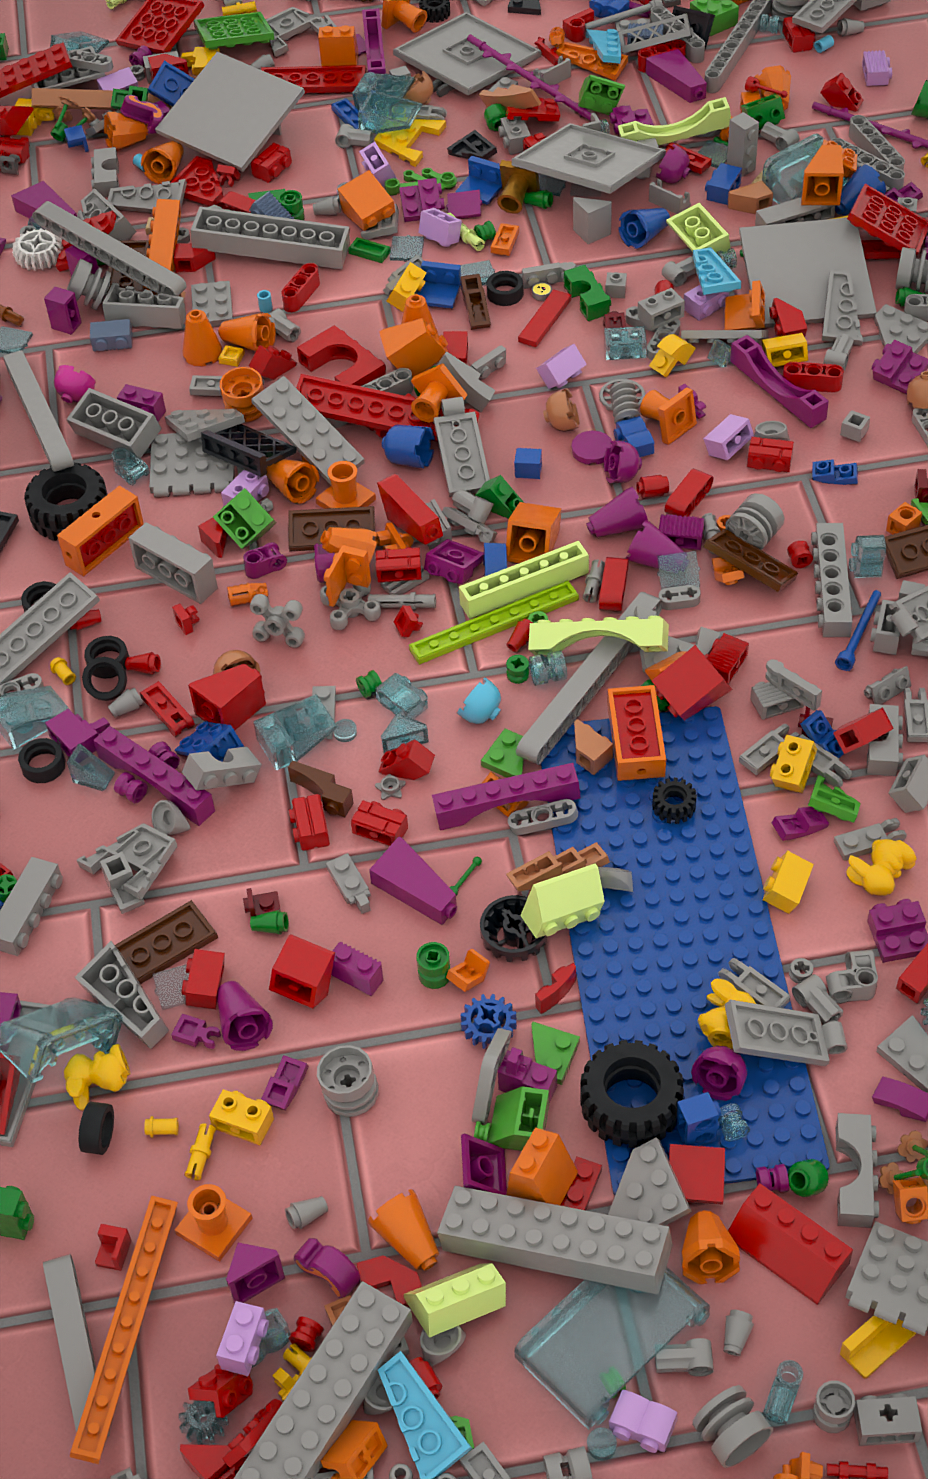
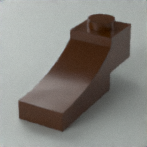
M480 274L460 276L463 301L467 309L471 330L491 327Z
M292 760L288 766L290 782L306 788L314 795L319 794L323 802V808L329 814L346 817L354 804L352 789L336 784L334 774Z

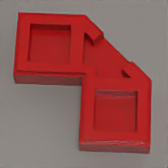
M384 1255L356 1263L361 1282L363 1281L375 1289L391 1285L395 1300L406 1307H409L404 1299V1294L422 1287L418 1272Z

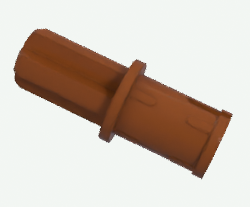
M0 304L1 320L21 326L24 317L13 312L11 307H5Z

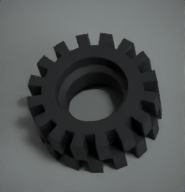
M449 0L419 1V8L427 12L426 22L430 20V23H433V21L438 23L439 20L444 21V18L448 19V16H450Z
M674 777L673 781L670 782V778L665 779V784L660 781L658 786H655L653 792L652 809L656 816L659 815L661 821L667 818V823L671 824V820H675V824H679L680 819H682L683 823L686 822L687 817L691 818L696 810V790L692 788L690 782L686 785V780L684 779L678 782V778ZM678 797L684 802L673 805L667 803L665 799Z

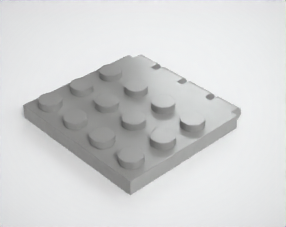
M178 433L157 434L151 443L149 488L150 493H154V497L169 496L170 492H173V496L190 495V490H194V494L211 493V489H215V493H220L235 479V466L202 452L201 438L188 442Z
M875 1221L845 1298L850 1299L848 1306L866 1313L869 1312L870 1308L875 1309L873 1316L895 1325L898 1319L902 1320L903 1328L925 1336L926 1330L928 1331V1242Z

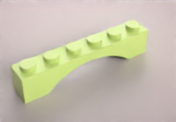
M726 97L708 101L695 114L674 124L653 126L637 121L618 126L619 137L636 142L638 140L655 138L658 146L681 139H688L692 136L729 127L731 119L730 107Z
M630 616L626 617L625 620L606 617L603 618V621L583 618L578 622H573L570 619H561L559 622L538 620V623H530L528 650L535 656L558 655L577 641L590 637L610 636L627 640L637 645L644 652H667L669 624L660 616H649L648 619Z

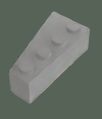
M112 283L102 303L105 321L130 319L131 326L134 327L147 326L152 328L182 329L186 320L184 297L165 293L154 295L151 290L135 291L134 287L127 286L126 288H121L117 283Z
M112 941L75 976V979L91 996L150 1049L169 1031L121 952Z

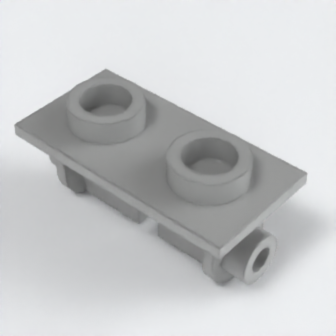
M908 666L902 669H893L891 673L882 678V681H876L871 685H867L864 695L867 698H873L874 704L881 705L904 691V688H909L911 681Z

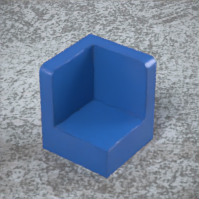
M82 125L64 129L69 148L83 145L85 152L89 151Z
M516 449L514 461L516 478L540 479L542 449Z

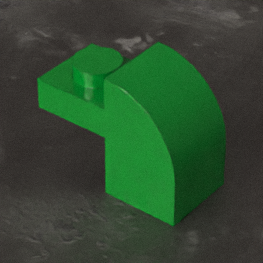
M129 86V91L113 88L111 108L120 110L127 95L137 96L139 101H148V88Z

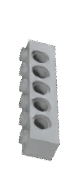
M816 523V531L811 533V545H815L812 556L813 561H817V564H814V578H818V581L815 582V594H819L816 608L817 611H821V614H818V628H822L823 637H850L853 622L843 523Z

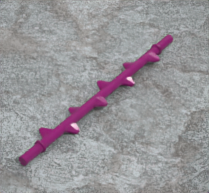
M471 34L468 35L467 41L478 47L480 51H484L483 58H495L507 66L506 70L515 71L530 81L531 89L541 88L553 96L555 102H562L579 113L581 117L591 121V112L586 108L578 106V103L558 91V84H546L534 76L533 71H527L511 61V53L501 54L488 46L486 42L479 40Z
M814 102L812 105L814 110L849 122L851 117L854 116L848 113V108L838 110L833 108V106L829 107ZM870 121L882 134L912 143V147L915 149L919 147L928 148V140L911 135L909 129L899 131L879 124L876 121Z

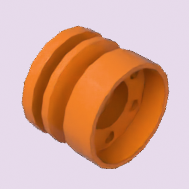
M236 367L226 372L220 380V391L225 409L238 410L244 415L245 422H251L263 415L252 404V398L264 390L262 377L259 372L249 367Z

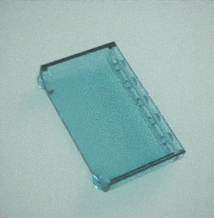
M667 1266L659 1294L584 1280L518 1342L514 1350L515 1358L589 1430L594 1424L600 1425L609 1415L607 1410L609 1400L687 1324L690 1327H694L695 1325L701 1326L710 1316V1305Z

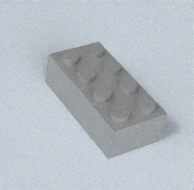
M88 388L66 419L75 434L137 460L141 459L162 429L154 414L91 388Z
M147 522L129 537L135 567L199 604L203 603L218 588L213 560L208 554L196 550L192 545L183 543L175 536L169 535L159 527L152 526Z

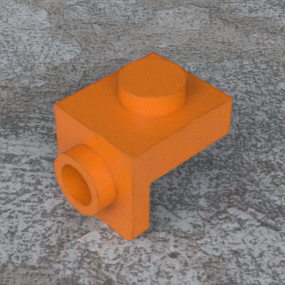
M721 557L712 558L715 580L725 585H732L738 583V579L744 578V572Z
M470 949L467 951L464 962L449 969L446 978L466 992L484 981L490 961L474 949Z

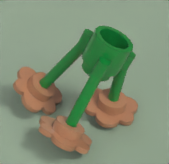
M59 95L58 98H60L64 106H58L53 109L54 117L58 121L50 134L54 139L63 141L66 138L64 129L68 128L63 122H67V120L72 121L73 119L72 115H70L71 112L67 108L72 106L78 107V104L66 96ZM87 107L82 108L83 119L75 126L83 125L85 122L90 123L96 117Z
M913 1130L909 1135L901 1136V1144H899L897 1152L905 1157L908 1162H914L915 1159L919 1160L916 1169L903 1172L899 1170L898 1165L894 1162L880 1168L879 1184L882 1188H887L889 1194H894V1180L918 1176L917 1178L920 1177L928 1188V1151L925 1150L928 1142L922 1138L920 1132Z

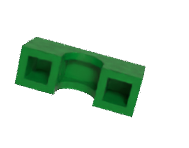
M586 265L564 271V288L571 294V298L580 296V311L587 321L604 317L605 314L609 313L611 298L608 294L606 295L601 283L596 281L593 272L589 271Z

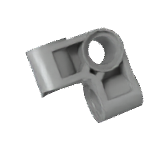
M873 950L847 952L845 954L846 970L835 971L825 976L830 997L836 1003L872 999L876 994L878 981Z

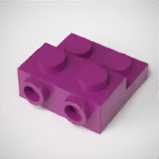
M623 105L612 108V113L609 114L610 123L614 124L615 135L618 134V137V126L637 121L654 126L648 109L632 111L630 105Z
M436 178L418 180V185L399 187L404 222L419 221L421 211L436 208L441 211L445 209L444 199L439 197L442 194L441 183H437Z
M894 339L891 344L887 343L885 345L882 358L880 360L876 359L871 368L873 370V380L907 394L910 381L920 375L921 372L927 371L928 358L914 353L911 346Z
M446 539L426 554L424 570H427L431 575L445 577L449 582L463 584L473 576L474 568L483 562L484 553Z
M902 899L896 905L887 906L885 903H880L869 910L867 922L882 963L916 957L928 943V934L925 928L926 919L919 901L911 902L910 899Z

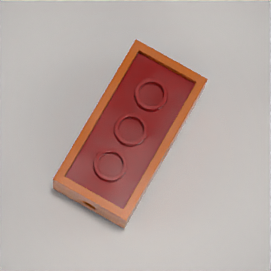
M118 486L67 528L62 530L57 537L65 565L84 577L128 541L129 537L144 524L138 496Z
M655 685L608 689L607 708L617 781L665 777L666 755Z

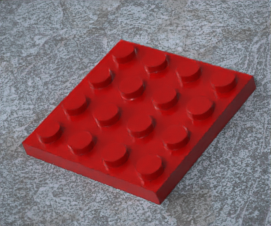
M146 0L115 41L119 46L138 49L144 45L152 53L156 54L170 52L205 5L202 0Z
M864 184L847 217V220L852 225L863 228L872 237L880 238L889 247H895L901 252L903 247L916 249V256L928 231V220L867 184Z

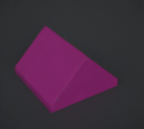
M462 1134L463 1187L506 1195L507 1183L504 1149L468 1134Z
M237 1243L226 1278L234 1305L236 1301L242 1303L248 1301L285 1279L277 1250Z

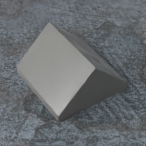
M574 197L573 230L587 244L611 235L612 201Z

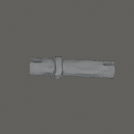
M411 592L410 594H369L368 601H377L380 604V608H401L403 605L411 606L412 610H416V608H436V594H416V592Z

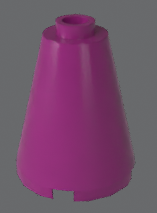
M633 487L627 488L588 517L589 522L586 525L591 535L595 534L596 537L644 529L645 526L642 524L645 520L648 521L643 505L638 500L639 496Z
M645 520L642 524L645 528L642 532L638 530L627 551L629 555L625 559L678 574L679 571L684 572L690 561L687 559L688 554L651 522Z
M228 981L218 988L217 1001L224 1042L236 1051H246L259 1046L258 1041L262 1038L266 1040L273 1029V1021L270 1014L238 982Z

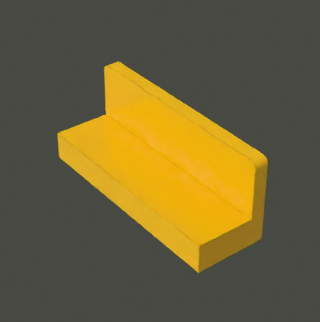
M872 1316L842 1343L840 1355L866 1379L917 1333L903 1328L902 1320L898 1319L895 1325Z

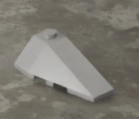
M95 188L81 200L83 213L86 215V218L112 210L117 215L114 229L107 235L118 241H128L137 232L124 215Z

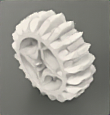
M42 228L39 230L33 229V231H26V234H20V237L15 238L12 253L17 264L21 265L22 268H27L28 271L31 269L35 271L38 269L43 270L44 268L50 269L51 265H56L58 255L63 250L62 239L48 230H43Z

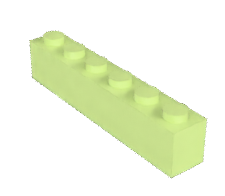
M576 541L459 586L460 605L468 618L472 619L563 582L588 574L589 555L581 543Z

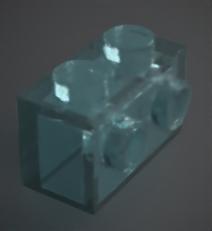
M645 326L605 328L604 346L606 360L646 358L647 341Z

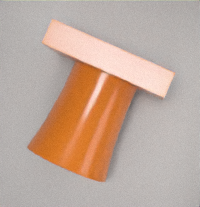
M383 0L381 23L383 28L387 30L398 21H401L413 33L422 29L427 20V12L410 4V0Z
M443 363L414 376L411 380L420 393L412 402L411 409L413 414L424 422H433V418L438 417L441 409V399L463 397V400H465L468 395Z
M686 387L671 399L666 398L656 390H651L642 399L640 405L641 415L645 418L660 421L662 442L667 445L697 424L693 390Z
M338 461L333 463L327 471L332 486L316 497V504L324 509L367 507L376 500V494L356 482L357 467L355 464L349 461Z
M204 1184L195 1188L189 1195L187 1201L189 1212L175 1228V1233L220 1262L253 1218L250 1212L228 1200L220 1187L213 1184Z

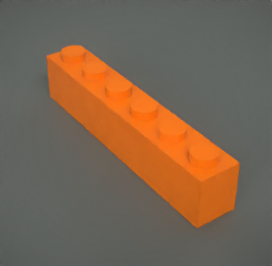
M157 199L156 207H153L152 210L154 220H151L150 225L152 234H149L150 248H147V257L174 272L175 264L173 257L175 245L178 242L181 220L180 200Z

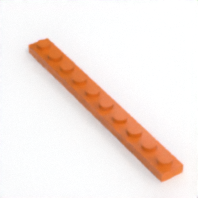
M151 1195L71 1448V1458L95 1464L100 1462L178 1205L176 1201Z

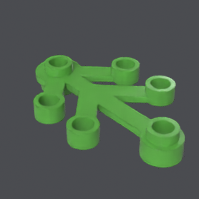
M431 168L422 169V176L414 173L413 170H406L403 173L404 181L409 183H400L398 179L390 178L385 181V190L389 195L393 196L398 194L399 187L418 185V180L436 178L437 183H441L443 191L444 189L454 187L457 184V178L452 172L439 174Z

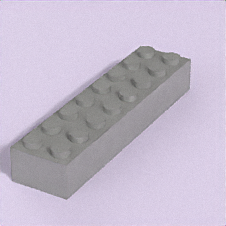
M201 206L190 230L193 248H205L212 252L296 264L314 263L317 266L333 269L343 268L350 246V227Z
M454 1186L437 1232L443 1251L653 1294H659L673 1246L669 1226L460 1186Z
M362 1281L234 1479H314L322 1467L321 1459L346 1429L378 1378V1369L390 1359L412 1324L411 1309Z

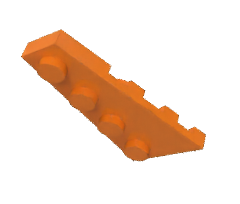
M563 42L556 51L559 57L563 56V60L569 58L572 64L613 81H616L628 63V55L621 54L620 64L602 62L597 54V50H594V48Z

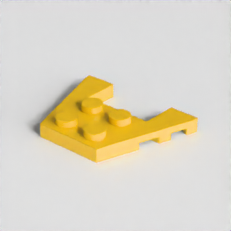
M390 118L376 135L374 142L379 148L390 154L395 153L399 155V159L403 161L408 160L410 165L416 167L423 158V152L410 149V147L422 132L440 136L446 128V121Z

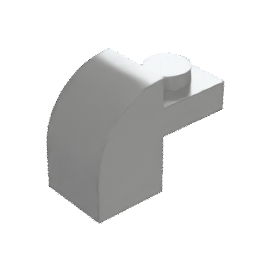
M123 851L100 861L107 885L122 914L145 904L143 898L140 900L125 891L123 885L133 877V873Z

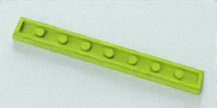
M566 581L409 644V650L420 665L514 627L518 621L528 619L529 615L533 612L541 611L548 613L578 601L579 594L571 583Z

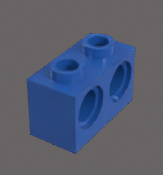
M709 1092L677 1102L676 1130L683 1145L702 1146L716 1141L717 1130L720 1129L718 1119L721 1116V1110L716 1100L712 1101Z

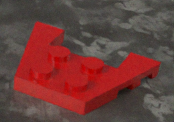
M538 97L541 101L539 106L526 109L507 106L506 117L509 120H514V116H521V120L537 117L538 121L559 122L560 111L555 100Z

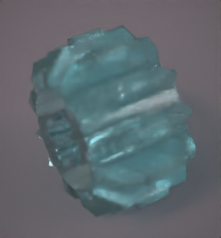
M193 1400L194 1403L192 1404L184 1402L183 1408L186 1412L179 1413L178 1418L182 1422L179 1428L181 1433L187 1434L186 1438L190 1443L197 1439L198 1445H203L205 1439H209V1442L214 1444L215 1434L224 1436L225 1432L222 1427L228 1425L229 1420L226 1416L223 1418L216 1417L214 1402ZM206 1416L207 1420L201 1423L200 1418Z

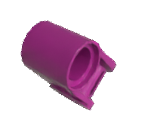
M274 542L249 550L243 556L245 574L251 579H257L274 571H279L287 564V558L279 552V546Z

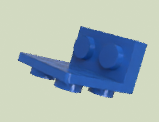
M471 156L468 159L469 176L456 192L480 190L482 203L488 205L502 188L500 164Z
M422 261L421 269L427 272L423 278L426 282L417 294L426 299L428 306L452 309L461 287V265Z
M203 722L196 727V731L180 741V745L175 749V752L179 755L188 756L191 753L209 751L215 759L223 762L228 749L244 747L231 725Z

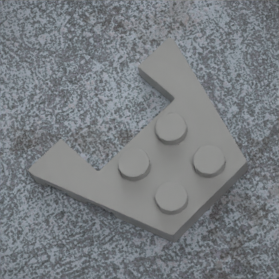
M291 7L266 19L274 32V40H270V44L275 57L289 51L288 45L284 41L289 40L290 37L301 34L308 28H312L319 34V27H333L331 22L327 21L325 23L317 16L314 18L310 17L309 13L295 7Z
M638 605L634 610V617L639 619H648L649 616H656V611ZM700 627L695 645L704 655L708 654L714 641L720 636V632ZM668 636L667 652H644L639 648L643 672L645 673L646 668L677 652L688 651L694 644Z
M144 823L117 837L116 843L108 847L104 845L95 849L96 853L92 856L78 858L79 867L95 874L101 868V860L123 851L130 868L137 871L123 886L127 893L141 900L178 846L174 838Z

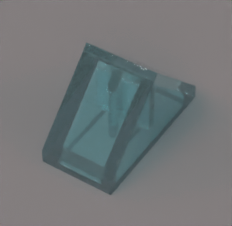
M397 713L381 735L383 753L398 748L401 744H406L414 739L421 744L428 743L427 725Z
M81 744L76 746L67 761L73 783L100 791L106 789L115 774L111 768Z

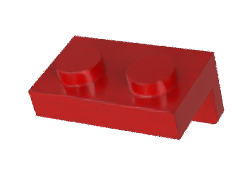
M217 1364L212 1371L199 1377L198 1381L188 1388L189 1400L214 1402L216 1417L223 1418L253 1394V1381L250 1373L249 1376L222 1370L220 1365Z

